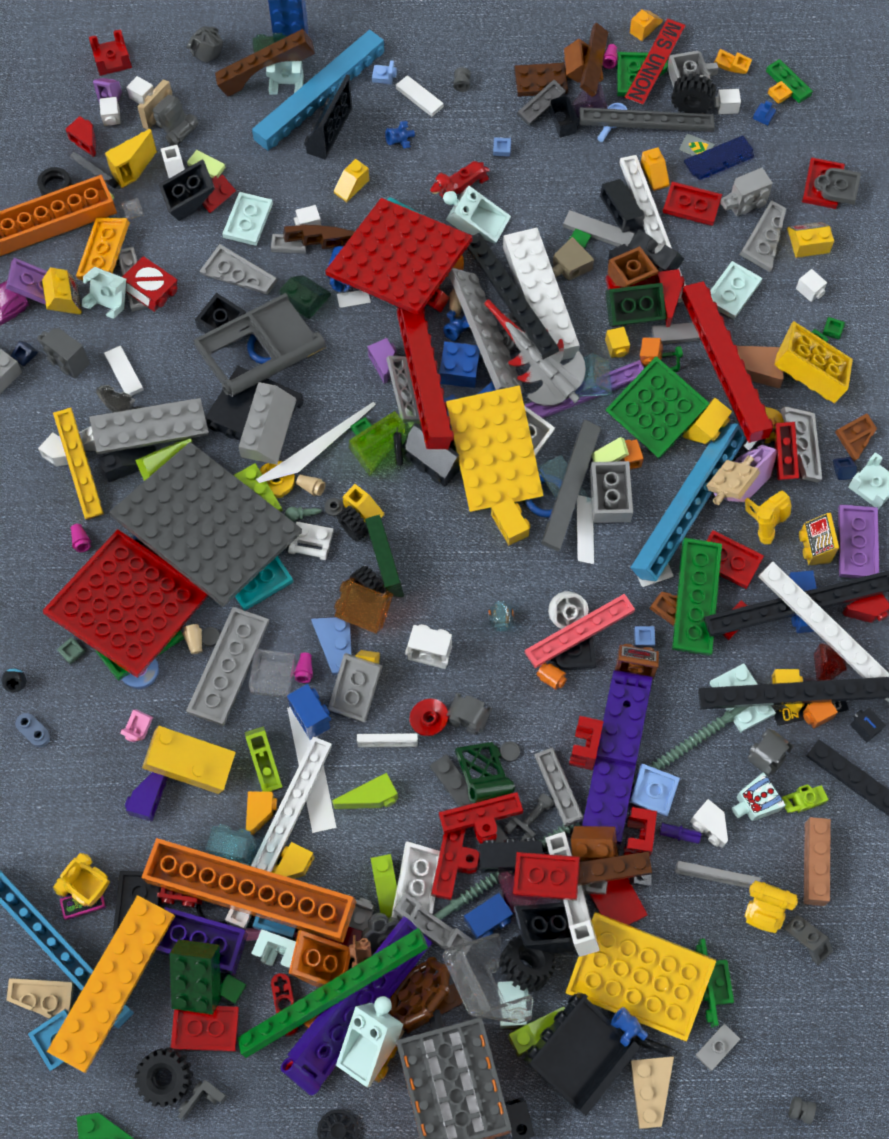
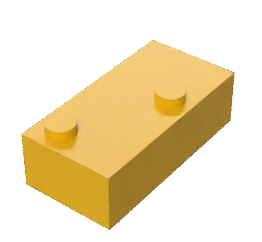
M158 726L154 731L142 769L219 794L225 788L236 752Z

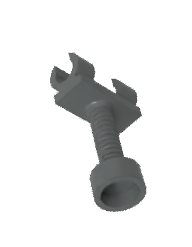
M542 793L537 799L539 802L537 807H535L524 822H521L514 816L504 827V831L510 835L518 826L526 833L520 842L527 838H535L536 834L529 827L544 809H551L555 804L554 801Z

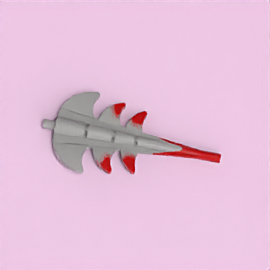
M488 299L484 305L498 319L520 350V354L513 360L508 361V364L515 367L524 366L528 363L531 365L526 373L517 377V380L524 383H536L540 380L543 382L536 392L529 394L527 397L532 402L542 406H555L568 398L574 403L578 402L580 398L575 392L583 383L586 373L585 361L581 353L577 351L569 363L562 365L564 344L563 340L559 339L557 343L559 352L542 359L525 332L508 319Z

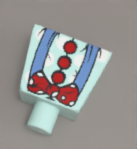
M763 772L737 795L739 804L732 807V811L737 818L747 814L751 821H755L780 812L785 807V804Z

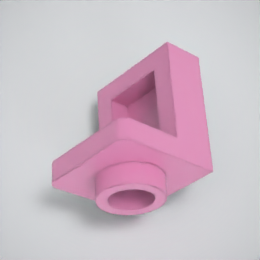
M137 709L133 710L126 728L122 729L120 734L124 735L125 739L131 742L145 739L153 717Z

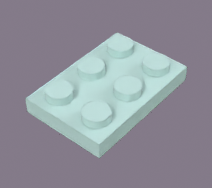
M239 192L223 231V238L257 246L273 205L272 200Z
M732 261L710 290L713 302L717 303L718 311L735 319L760 285L762 278Z
M744 663L710 681L711 687L758 685ZM771 705L752 706L736 715L733 722L740 733L774 716L776 712ZM725 708V709H726V711H727V710L731 711V710H733L734 708Z

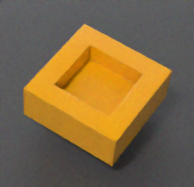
M780 81L768 90V94L780 104L791 97L792 91Z

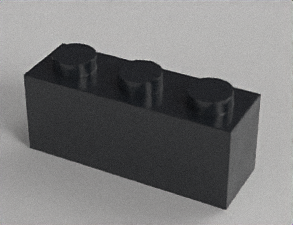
M621 179L602 184L600 197L621 231L624 233L641 228L645 215L643 210L637 205L636 199L630 194L627 185Z
M527 838L524 841L516 842V839H506L501 843H495V840L483 841V843L479 844L480 873L515 871L517 852L543 854L542 840L537 841L536 838Z

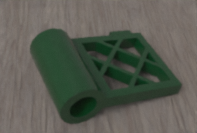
M493 742L455 749L468 785V796L472 803L508 795L515 791L513 781L505 776L499 760L501 754L498 746H494ZM489 749L490 759L481 755L480 751ZM468 752L475 756L473 761L470 762L465 759L463 753ZM476 758L487 764L484 769L474 764ZM489 765L497 770V775H492L486 771ZM472 768L477 771L481 776L472 779L469 772Z

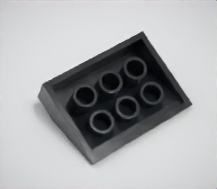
M346 74L332 92L330 98L326 99L324 109L319 112L317 122L312 125L310 135L305 138L304 145L306 146L307 154L326 160L352 111L350 75Z

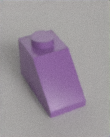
M107 78L94 79L93 84L99 104V99L117 97V101H119L122 94L119 81Z
M385 338L367 346L368 356L384 384L388 382L390 377L386 358L388 356H395V353H397L394 344H390L388 339Z

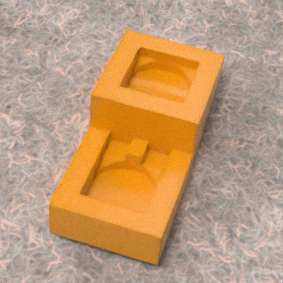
M722 49L718 51L714 60L718 68L741 74L748 72L752 59L738 52L734 56Z

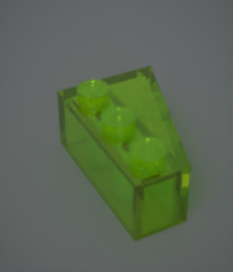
M396 411L349 440V449L369 477L394 447L393 433L397 431L402 435L405 433L406 425Z

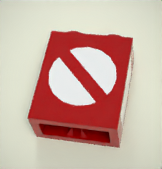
M144 256L122 276L126 279V293L154 312L159 307L162 308L170 296L173 297L178 290V280Z

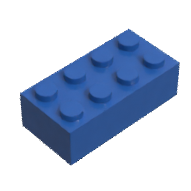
M268 0L273 40L275 42L301 29H304L308 34L305 0Z

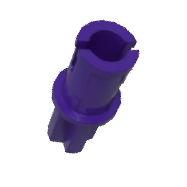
M662 822L660 836L675 838L678 841L684 840L697 844L700 843L702 835L700 831L682 828L683 825L678 827Z

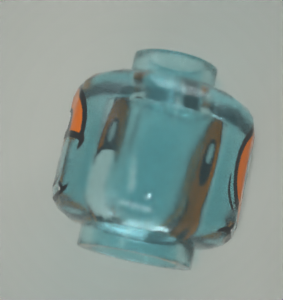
M498 601L489 608L490 626L496 631L509 630L514 624L512 606L504 601Z

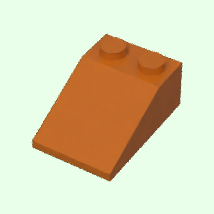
M299 930L289 974L320 988L348 971L351 958L350 949L345 945Z

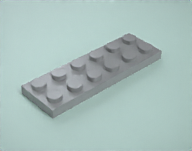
M201 398L89 417L97 454L205 436L209 433Z
M232 607L186 710L188 714L221 726L225 725L267 629L269 619Z

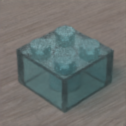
M219 824L218 827L212 826L205 849L206 852L251 866L257 846L251 832L244 829H239L238 831L230 830L231 827Z

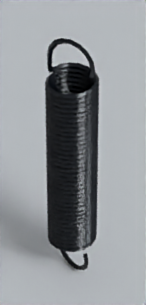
M397 431L393 433L395 464L400 466L401 469V465H403L402 434Z
M637 1035L631 1038L638 1045L666 1056L669 1053V1049H672L648 1038L641 1040Z

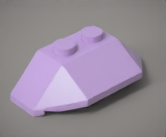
M760 445L758 449L739 456L734 462L742 463L748 455L749 457L752 456L754 461L750 466L758 468L760 474L741 499L726 497L724 499L737 502H745L746 498L750 499L771 477L777 455L776 449Z

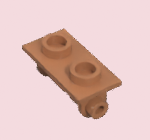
M353 935V944L349 945L350 957L355 958V961L352 962V968L372 956L370 941L366 938L356 941V936Z

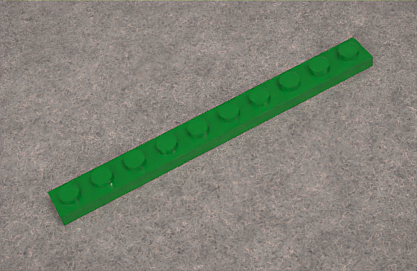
M417 928L237 1037L241 1055L245 1058L249 1057L428 949L423 932Z

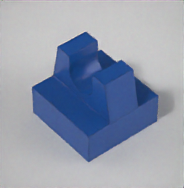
M766 100L765 104L761 103L753 115V119L768 126L775 115L776 109L772 108V103Z

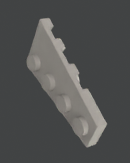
M771 200L739 254L768 272L773 267V260L776 255V247L779 242V234L783 225L786 208Z
M219 244L199 271L201 275L268 295L277 282L276 277Z
M784 406L780 409L784 422H795L798 467L802 479L818 483L822 480L815 413Z

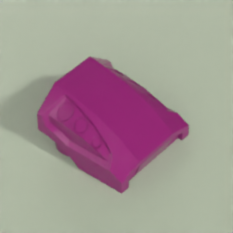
M7 280L0 284V325L12 320L29 306L25 296L6 289Z

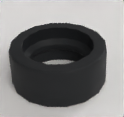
M59 167L45 169L40 173L37 180L42 196L72 185L68 172ZM62 179L65 181L64 185L59 189L49 190L45 188L50 180Z

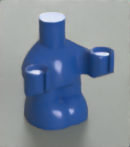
M401 121L398 128L386 129L385 138L388 145L401 143L404 149L411 147L410 141H407V139L414 137L415 132L414 130H406L408 128L407 121Z
M450 310L446 315L451 323L446 324L443 327V331L449 340L455 341L464 330L469 328V323L465 315L461 319H456L454 317L456 312Z
M625 1007L620 1008L614 1014L611 1025L625 1032L620 1040L625 1047L629 1045L630 1039L636 1035L641 1040L646 1039L648 1033L642 1029L638 1019L632 1016Z

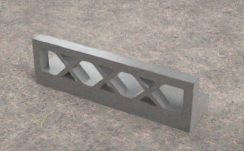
M388 356L386 359L401 422H408L409 429H412L415 423L420 425V418L407 359L404 356Z

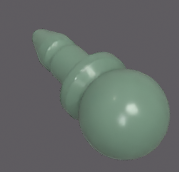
M289 507L285 512V516L294 522L298 519L303 520V516L317 515L322 510L318 508L302 510V507Z

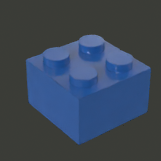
M444 341L439 371L441 377L440 384L469 388L476 387L480 361L478 345Z
M306 684L287 695L290 709L309 740H311L313 736L316 737L330 729L329 721H331L325 704L321 705L320 697L315 688L311 689Z

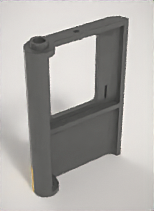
M286 293L193 340L196 349L222 384L223 391L231 397L326 347L322 335L319 332L313 334L290 303ZM250 334L255 335L271 359L229 380L211 354Z

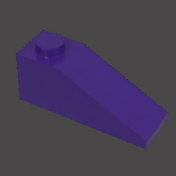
M152 772L133 790L131 797L128 796L125 803L127 813L130 816L152 822L169 777Z

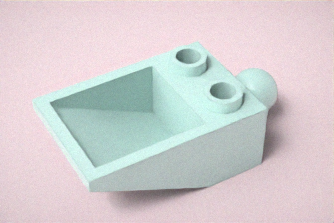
M470 186L460 194L458 199L454 191L445 192L443 196L446 204L454 205L446 221L459 230L471 235L480 233L484 240L494 244L498 241L511 217Z
M385 996L377 998L374 1004L369 1003L355 1007L336 1063L337 1067L367 1088L372 1085L395 1048L396 1040L399 1039L403 1023L388 1014L392 1003Z

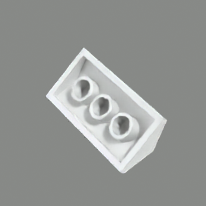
M411 842L405 843L393 910L403 893L406 892L422 904V908L433 914L435 897L431 896L440 851ZM392 911L391 917L397 918L400 921L401 918Z

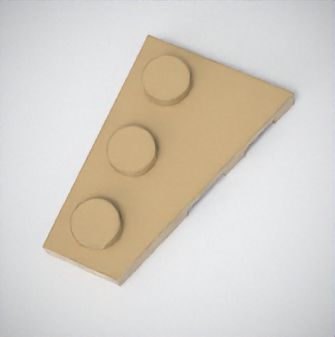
M162 80L153 90V95H148L145 98L146 102L144 104L140 103L137 106L144 129L148 130L156 123L153 116V108L167 95H172L169 81Z
M674 1057L630 1061L639 1129L662 1127Z

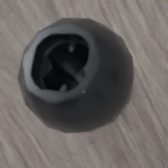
M8 669L1 677L2 687L7 692L17 693L26 686V675L20 669Z

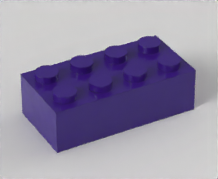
M165 907L164 910L174 914L175 917L158 945L156 953L170 956V952L178 939L220 945V971L232 975L236 974L248 936L246 930Z

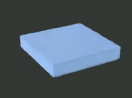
M641 764L629 803L647 810L657 811L660 815L668 816L680 778Z

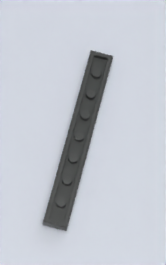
M583 107L579 109V125L714 132L715 129L714 114Z
M584 420L581 424L541 541L542 545L557 552L561 549L601 427L587 420Z

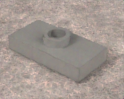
M723 1024L695 1056L712 1071L740 1038L726 1024Z

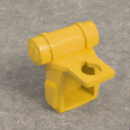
M783 490L770 497L760 506L756 505L749 498L745 499L746 512L759 523L758 537L763 544L772 543L775 536L774 527L786 521L791 514V500Z
M79 853L62 872L60 878L56 880L57 882L53 888L59 896L66 897L70 893L72 898L82 906L92 907L103 895L110 881L103 871L97 867L92 868L90 866L93 862L89 855Z
M755 880L749 888L750 896L754 897V899L749 901L745 911L746 923L760 930L776 933L778 929H781L785 920V910H793L798 903L797 895L790 893L788 890L784 891L765 882Z

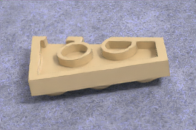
M9 978L7 1001L51 1019L64 1009H67L68 1012L72 1009L74 982Z

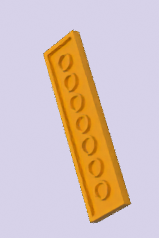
M137 895L48 1048V1053L84 1073L87 1072L175 917L174 914Z

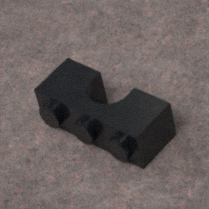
M638 230L627 246L629 250L640 246L654 266L657 267L658 272L677 270L684 258L677 251L664 245L658 253L654 254L658 243L648 234Z

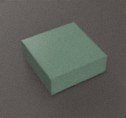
M73 637L57 649L70 665L85 653V650Z

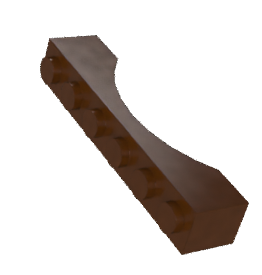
M301 29L215 72L217 86L229 97L241 91L249 78L264 67L285 61H302L314 55L313 41L304 29Z

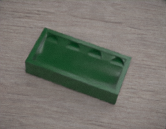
M380 514L366 518L365 522L385 589L394 596L404 597Z

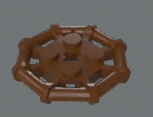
M429 957L425 962L413 967L391 995L392 1007L388 1014L403 1023L402 1028L409 1029L413 1024L426 1018H432L434 1016L433 1012L445 996L450 994L451 966L437 961L435 957Z

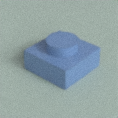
M494 138L493 156H510L511 138Z
M654 626L634 627L635 647H655Z

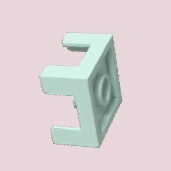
M285 61L266 67V76L269 77V95L278 94L279 84H295L294 93L304 85L302 61Z
M97 267L92 268L83 276V283L90 281V293L82 299V307L91 309L96 304L103 305L111 309L106 316L113 319L124 310L125 278Z
M875 452L863 470L853 477L848 488L874 507H878L879 510L889 498V471L879 465L883 458Z
M261 929L251 954L256 957H262L261 962L269 966H273L278 953L284 956L281 960V965L290 969L296 942Z

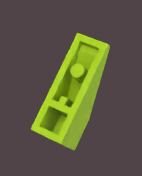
M191 438L183 439L137 459L136 463L143 480L148 479L183 447L192 442Z
M264 726L245 732L262 792L282 788Z
M385 773L332 800L335 809L381 808L383 806L387 808L396 803L398 793L388 774Z
M391 854L370 859L380 913L391 918L397 885Z
M561 1007L508 1035V1039L518 1057L525 1054L532 1045H536L541 1039L540 1035L543 1030L554 1023L556 1014L564 1010L565 1007Z

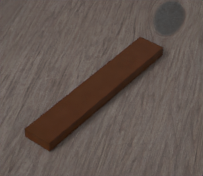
M597 22L592 26L580 88L591 97L597 94L609 33Z

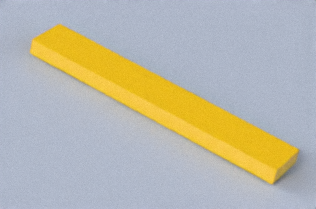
M67 408L54 412V419L84 518L88 520L104 515L72 408Z

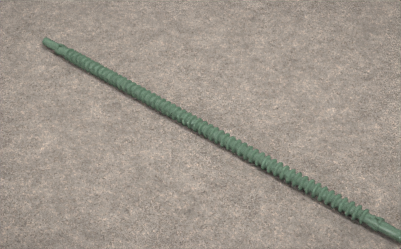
M736 707L731 711L727 710L721 718L717 717L716 721L712 720V724L708 723L707 727L702 728L703 730H698V734L694 733L693 737L689 736V740L685 739L684 743L680 742V746L676 745L675 749L670 750V753L666 752V756L662 755L661 759L657 758V762L653 761L652 765L648 766L658 770L661 768L665 769V765L669 766L670 762L674 763V759H679V755L683 756L684 752L688 753V749L692 750L693 746L697 747V743L701 744L702 740L707 739L706 737H711V733L715 734L716 730L720 731V727L724 728L726 723L734 721V717L748 707ZM636 774L634 775L632 788L634 787L637 778ZM582 810L581 812L584 818L585 810ZM583 821L564 827V825L562 827L558 826V830L554 829L552 834L548 833V837L562 832L571 834L574 826H581L580 824H583ZM544 836L542 840V850L544 849L546 851L547 843L545 839L546 836ZM513 871L490 873V877L485 876L484 881L481 879L480 884L475 883V887H470L471 890H465V894L461 893L459 898L452 899L449 905L434 914V916L442 920L453 911L457 912L465 903L469 904V900L473 901L474 897L478 898L479 893L483 894L484 890L488 891L489 886L493 887L494 883L498 884V880L503 881V877H508V873L513 874Z

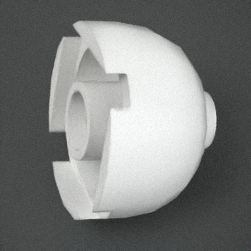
M570 591L558 593L552 598L548 610L551 621L560 629L588 615L589 611L586 600L577 593Z

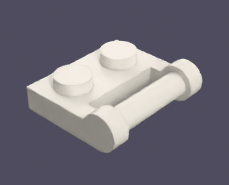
M296 522L302 528V533L289 545L288 553H300L326 560L334 533L333 528ZM298 543L319 546L323 548L322 550L304 546H298Z

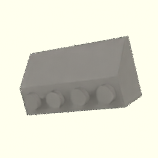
M258 382L239 444L242 458L278 464L295 407V397L278 386Z

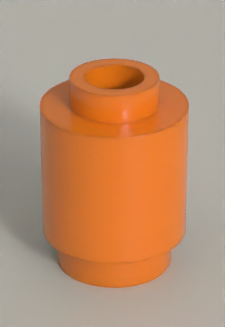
M551 663L542 664L537 672L540 680L555 690L562 688L567 681L566 673Z

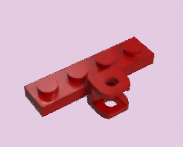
M518 792L438 813L444 834L474 826L476 838L481 844L485 840L496 841V820L523 814V808Z
M466 829L443 835L431 896L452 900L457 872L465 874L476 873L479 852L472 848L462 847Z

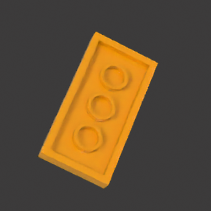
M127 218L95 219L76 274L78 280H83V276L94 267L113 274L130 224Z

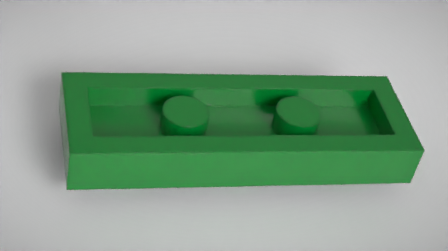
M780 59L767 66L766 72L777 83L782 81L792 91L791 96L798 103L812 96L813 91Z

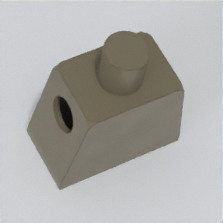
M572 237L554 254V267H552L555 278L562 274L567 280H572L591 271L594 259Z

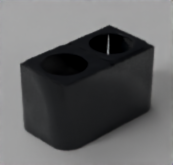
M567 96L552 99L550 101L549 113L559 137L575 134L578 118L570 99ZM563 112L566 115L565 120L558 121L555 113Z

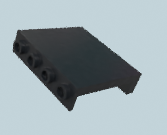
M237 366L229 380L249 370ZM270 379L260 382L278 386L295 397L296 403L293 413L297 407L301 408L303 405L301 393ZM258 384L233 397L226 395L222 390L205 417L209 429L215 432H222L226 437L230 439L235 438L240 441Z
M578 992L569 998L567 1007L556 1014L554 1023L543 1030L540 1035L541 1039L536 1045H532L527 1050V1056L523 1060L578 1113L586 1116L639 1050L640 1046L631 1040L629 1045L625 1047L620 1042L621 1036L624 1034L618 1028L611 1025V1021L587 999L588 996L586 994Z

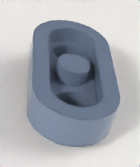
M24 713L17 717L15 722L16 728L32 745L40 748L49 743L50 733L33 715ZM28 720L26 725H22L23 721ZM38 733H42L40 738H36Z

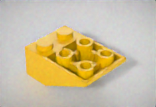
M151 129L141 132L132 139L126 140L124 143L105 152L111 174L121 188L136 181L157 153Z

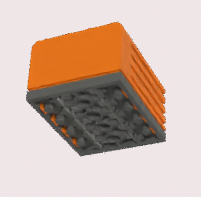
M440 1009L433 1012L434 1016L429 1019L432 1031L396 1040L420 1139H493L510 1134L512 1128L482 1017L444 1027Z

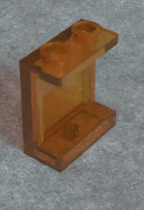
M352 577L343 581L339 590L341 592L340 599H337L334 606L336 610L334 617L377 634L383 629L393 593L386 591L384 594L354 583V578Z

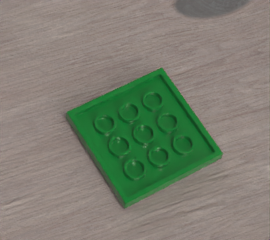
M656 356L605 411L660 459L690 428L710 403Z

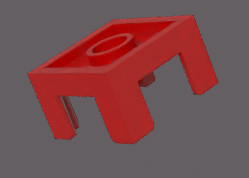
M121 29L113 31L115 41L99 44L96 35L88 37L100 76L132 68Z
M579 716L575 737L586 739L585 747L573 745L569 765L593 770L603 726L602 720Z
M632 807L631 815L628 816L627 827L640 829L639 839H628L623 856L649 852V856L651 855L657 811Z

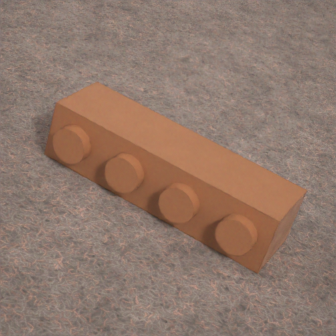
M810 817L805 822L804 904L825 906L830 902L831 819Z

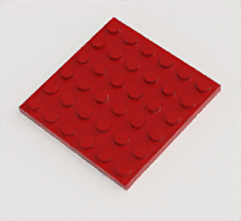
M380 198L325 272L331 278L419 315L473 239L470 234Z
M117 529L43 609V614L139 678L209 595L168 562Z

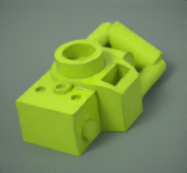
M807 784L799 787L796 792L781 797L785 804L784 808L788 813L795 811L800 813L825 804L828 801L822 785L811 788ZM789 799H792V800H793V803H794L795 806H793V805L791 804V802L789 801Z

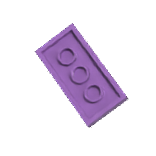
M839 505V577L860 578L879 573L878 507Z

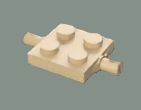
M748 455L742 463L726 460L706 485L708 491L717 493V496L713 499L714 504L720 505L726 497L741 499L760 474L758 468L750 466L754 461L752 456L749 457Z

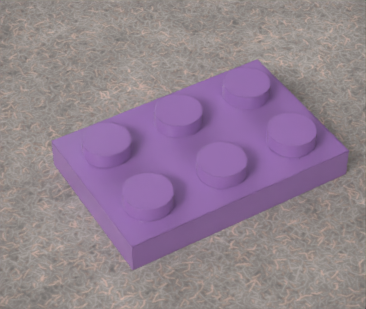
M13 258L6 289L46 305L42 279L47 271Z

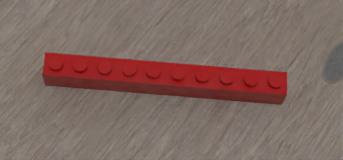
M704 281L684 286L681 298L748 443L769 438L773 429V422L771 419H768L765 405L760 402L758 390L754 389L752 385V378L745 370V363L738 355V348L731 340V333L724 325V318L718 312L717 303L712 300L710 289L706 287Z
M398 307L396 313L426 449H449L450 442L454 439L453 430H450V416H447V404L443 399L444 390L440 386L441 377L440 374H437V361L434 360V347H431V334H428V321H425V308H423L419 315H416Z

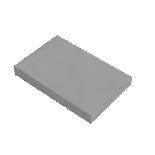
M345 653L328 710L366 722L383 665Z

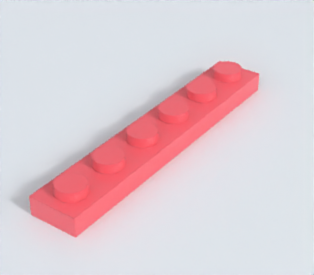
M623 594L527 648L525 654L534 668H537L634 613L635 608L626 595Z

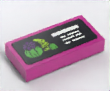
M72 895L60 899L65 920L106 908L103 895L92 907L82 906L72 898Z

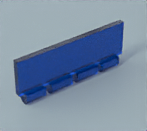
M742 135L684 160V164L693 177L696 176L698 180H702L711 176V174L714 175L726 168L740 164V160L744 162L754 158L753 149Z

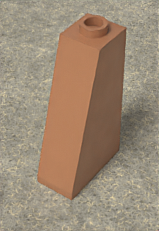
M737 346L740 359H743L747 374H750L752 381L775 388L781 387L783 371L774 365L780 347Z

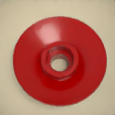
M424 699L418 702L411 710L409 717L410 725L419 735H436L448 723L449 717L446 716L448 710L437 699ZM434 718L433 721L428 722V719Z

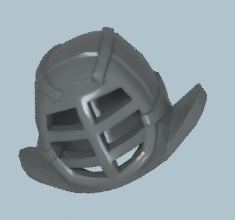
M203 26L192 35L186 48L188 50L190 48L193 57L208 63L221 54L223 41L216 27Z

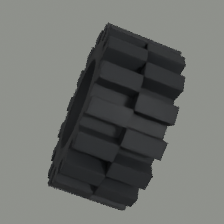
M347 506L336 515L338 522L341 524L340 526L355 542L360 541L369 534L366 522L351 506Z
M362 566L351 574L350 581L353 584V588L357 590L356 593L360 594L362 599L364 598V601L372 603L384 594L380 578H377L376 573L372 572L371 568L368 569V566Z

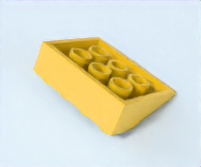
M793 321L776 355L774 365L779 370L791 375L796 381L805 384L810 390L822 395L824 399L830 400L835 404L848 390L853 359Z

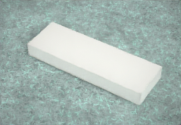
M408 75L396 84V89L431 117L444 107L443 102Z
M121 346L104 353L127 398L144 391Z
M357 734L358 747H417L418 737L417 734Z

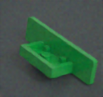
M705 938L700 939L698 945H695V951L708 956ZM727 960L716 961L703 996V1000L707 1001L708 1010H705L707 1023L711 1024V1028H716L719 1025L716 1006L734 1003Z

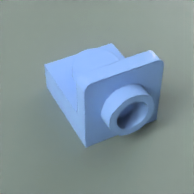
M390 60L389 66L374 65L372 82L392 84L393 78H396L397 67H394V61Z

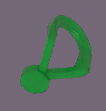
M681 346L675 348L676 352L662 353V357L676 355L677 365L670 367L674 372L680 370V358L683 357Z

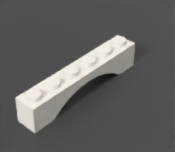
M565 832L545 838L550 855L572 856L570 843ZM580 885L578 886L577 901L563 899L571 936L579 957L600 951L583 889Z

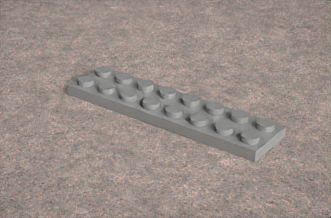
M452 268L448 275L495 389L500 390L520 385L521 393H524L525 390L522 382L517 380L516 367L508 364V361L512 359L509 350L503 343L504 338L499 331L497 321L493 317L492 312L484 305L487 300L485 292L480 286L479 278L474 273Z

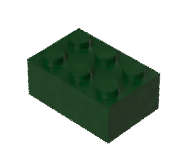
M663 283L608 289L605 291L609 327L666 319Z
M178 939L170 952L172 1009L213 1015L221 1000L220 945Z

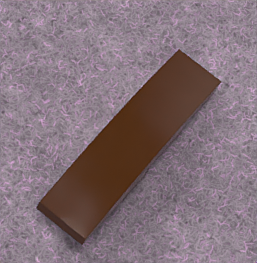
M322 225L285 226L283 238L284 242L302 240L303 246L321 244L322 249L344 246L355 231Z

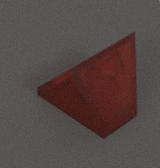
M824 643L818 645L813 653L817 681L833 680L840 673L846 671L845 660L833 648Z

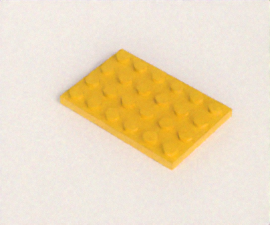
M520 385L446 401L454 433L455 446L459 454V464L470 512L491 508L510 498L514 502L543 496Z
M595 912L592 924L600 951L581 957L578 956L565 993L571 996L578 992L586 994L588 996L587 999L592 1004L614 1013L620 1008L625 1007L632 1016L638 1019L639 1023L687 1042L716 959Z

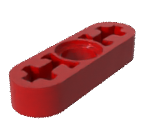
M283 973L274 975L271 980V988L277 1014L282 1011L279 1008V1002L282 999L290 1000L291 1005L295 1002L289 977ZM279 978L287 981L283 988L285 993L289 991V995L283 994L277 997L276 994H281L279 986H275ZM299 1026L284 1036H294L298 1032Z

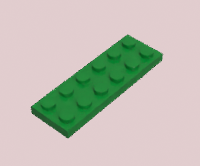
M684 538L682 541L672 650L712 655L714 636H709L704 617L716 614L722 544L689 538Z

